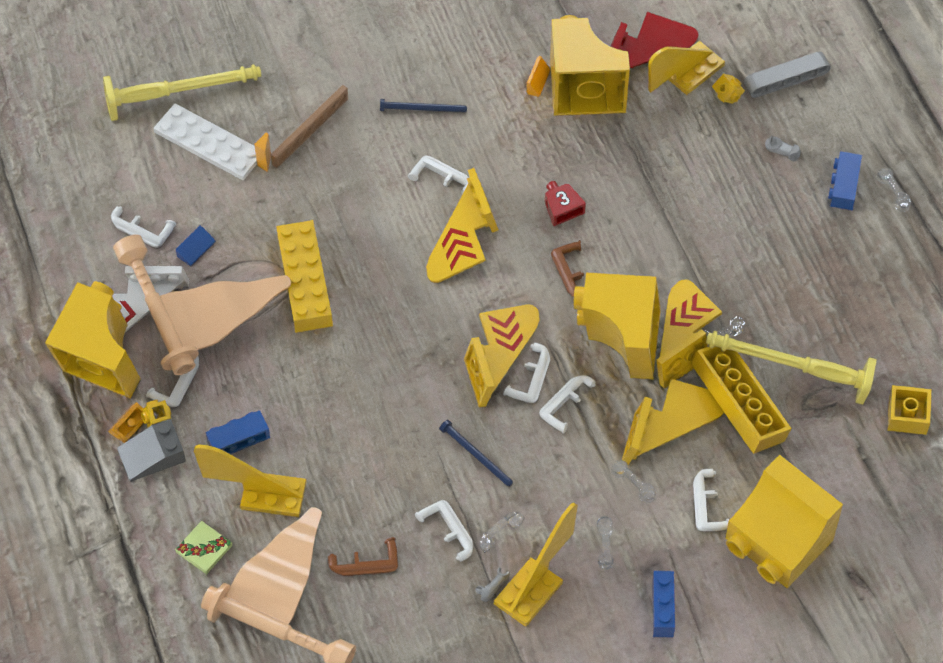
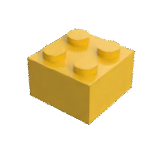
M892 385L889 395L887 431L927 435L931 418L932 389Z

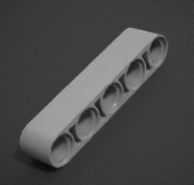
M816 52L750 74L743 82L751 97L756 98L825 75L830 71L831 66L822 52Z

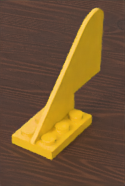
M698 41L690 48L664 47L655 52L649 60L648 91L650 93L669 80L684 94L688 95L724 67L725 61L701 41Z
M671 379L662 411L653 409L651 407L652 399L644 397L634 413L621 463L629 465L632 459L635 460L637 456L717 420L724 414V411L709 389Z
M196 445L194 447V454L203 478L242 483L241 510L292 517L300 516L307 483L305 478L263 473L216 447L208 445Z
M574 502L568 506L559 518L538 558L534 560L530 557L494 600V605L525 627L563 584V579L549 570V562L574 533L578 507Z

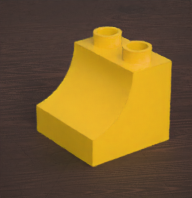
M565 15L560 19H552L550 70L554 116L626 113L630 72L628 52L612 48L603 43L592 31L588 18Z
M586 272L585 287L575 286L574 309H577V325L586 326L589 340L602 342L615 349L625 360L630 378L653 380L661 313L657 277Z
M94 281L91 287L77 282L45 344L63 372L131 399L141 378L126 350L123 349V338L128 325L120 312L122 306L113 299L114 291L109 286Z
M779 455L763 471L759 482L750 496L728 521L725 537L727 540L726 545L736 557L743 559L747 556L758 565L757 570L767 582L775 584L778 581L788 588L834 540L843 504Z

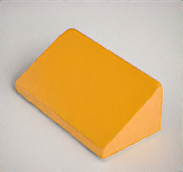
M541 56L537 57L527 81L526 93L536 97H540L550 73L549 66Z
M265 133L254 145L257 166L267 172L271 159L269 134Z
M137 402L132 404L108 432L123 443L127 442L144 423L141 417L143 407Z

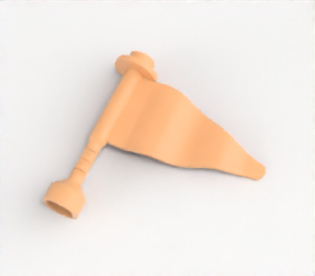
M130 235L122 238L113 246L119 263L132 266L144 292L145 302L169 352L161 360L162 368L164 370H172L174 375H183L194 369L196 366L194 360L199 354L198 350L208 348L220 342L238 326L262 310L277 295L291 286L290 278L287 275L251 282L218 281L197 288L170 292L160 296L155 291L142 262L147 253L142 237L140 235Z
M311 507L299 520L282 530L261 552L242 566L231 585L223 583L219 588L210 586L201 603V608L208 611L207 620L215 622L223 613L283 641L289 640L323 656L325 663H352L356 652V645L342 639L326 644L292 629L291 625H289L309 578L314 541L322 515L321 510Z

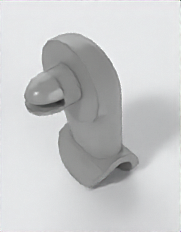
M773 136L765 142L768 151L788 156L793 162L797 161L800 157V147L796 144L791 146L781 141L780 138Z
M499 567L497 576L490 584H487L486 587H476V592L482 595L481 601L488 602L501 585L508 582L510 571L502 574Z

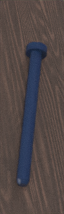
M380 99V111L400 109L467 112V106L385 102V99Z
M447 419L441 424L439 430L442 433L447 432L506 486H512V479L452 427L451 421Z

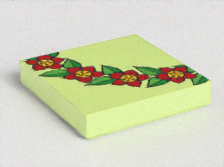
M201 521L175 551L207 575L233 545L231 541Z

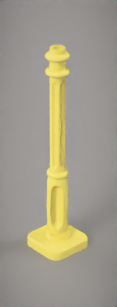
M252 64L251 68L241 66L240 70L173 82L164 81L140 84L120 90L118 88L113 89L111 77L105 76L103 77L104 93L111 121L118 120L117 106H121V103L146 101L169 96L170 93L236 81L246 83L248 79L257 81L258 77H261V70L259 66L256 67Z
M717 331L709 332L706 339V344H709L710 348L716 346L720 347L723 352L726 349L795 367L801 369L803 373H809L829 381L854 385L853 387L857 388L855 402L858 404H864L871 390L877 361L874 358H868L863 370L858 369L856 371L833 362L812 359L810 357H797L729 338L728 334H725V336L718 335Z

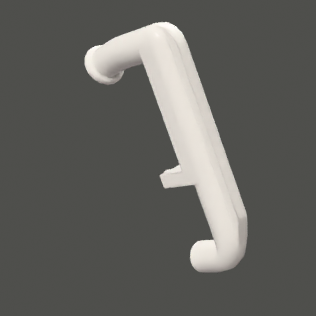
M423 156L408 174L410 180L417 181L419 173L426 167L446 178L443 183L444 186H448L452 180L464 185V188L461 190L462 194L468 185L467 178H469L466 174L431 156Z
M116 206L111 214V220L117 229L128 235H140L144 243L154 248L161 247L176 226L174 221L167 220L164 229L157 236L138 226L140 216H135L131 223L119 218L123 212L121 206Z
M534 342V345L531 344L532 351L541 354L537 364L528 362V364L525 363L524 365L527 370L534 371L528 393L515 390L508 385L504 390V396L507 395L528 403H535L538 400L550 363V355L544 345Z
M199 356L194 360L195 368L188 373L180 375L170 397L156 392L154 388L149 389L146 397L153 400L158 399V402L165 400L166 404L170 407L179 406L199 368Z
M581 375L570 379L541 408L539 412L540 417L564 434L568 423L559 421L553 414L569 398L576 403L581 401L574 391L582 383L590 388L596 386V381L589 376Z
M713 468L699 471L693 481L696 528L699 531L727 530L729 519L721 522H707L706 498L718 496L715 490L705 491L704 478L716 475V471H713Z
M438 501L415 513V517L420 522H424L426 517L439 511L452 533L446 535L444 541L450 542L457 538L464 548L463 551L457 553L456 559L462 562L471 556L473 552L472 539L447 501Z

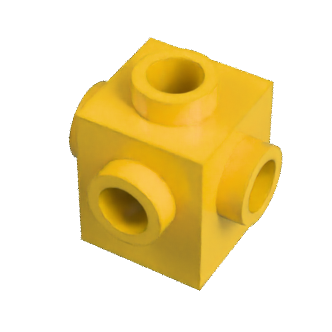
M724 73L712 85V88L718 94V99L723 103L733 104L737 102L745 91L741 87L742 83L736 77Z
M158 399L147 402V406L142 409L141 417L144 424L147 423L148 427L171 419V410L165 400L158 402Z

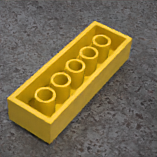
M313 220L276 226L284 275H287L291 280V286L287 291L295 333L332 327V313Z
M716 346L698 350L691 365L751 452L755 454L785 442L792 428L739 353L727 349L723 352L720 347Z

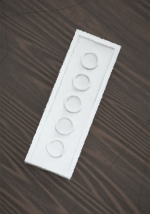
M174 104L153 128L154 133L243 181L257 165L254 145L177 104Z

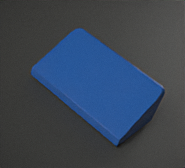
M200 225L176 248V255L186 264L192 266L216 240Z

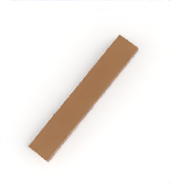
M342 85L271 153V161L274 167H279L348 100L347 87Z

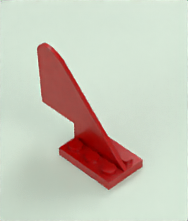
M647 12L637 38L629 36V32H626L628 24L621 22L610 47L628 52L629 67L631 69L649 63L652 55L664 47H692L697 41L699 34L692 26Z

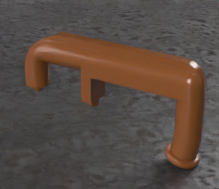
M581 240L555 248L551 252V257L562 282L572 297H574L575 281L582 279L584 273L580 271L572 274L563 254L576 250L581 251Z
M391 537L384 542L388 548V560L359 562L358 552H355V564L337 565V556L330 554L328 556L329 568L342 576L394 572L398 568L396 538Z

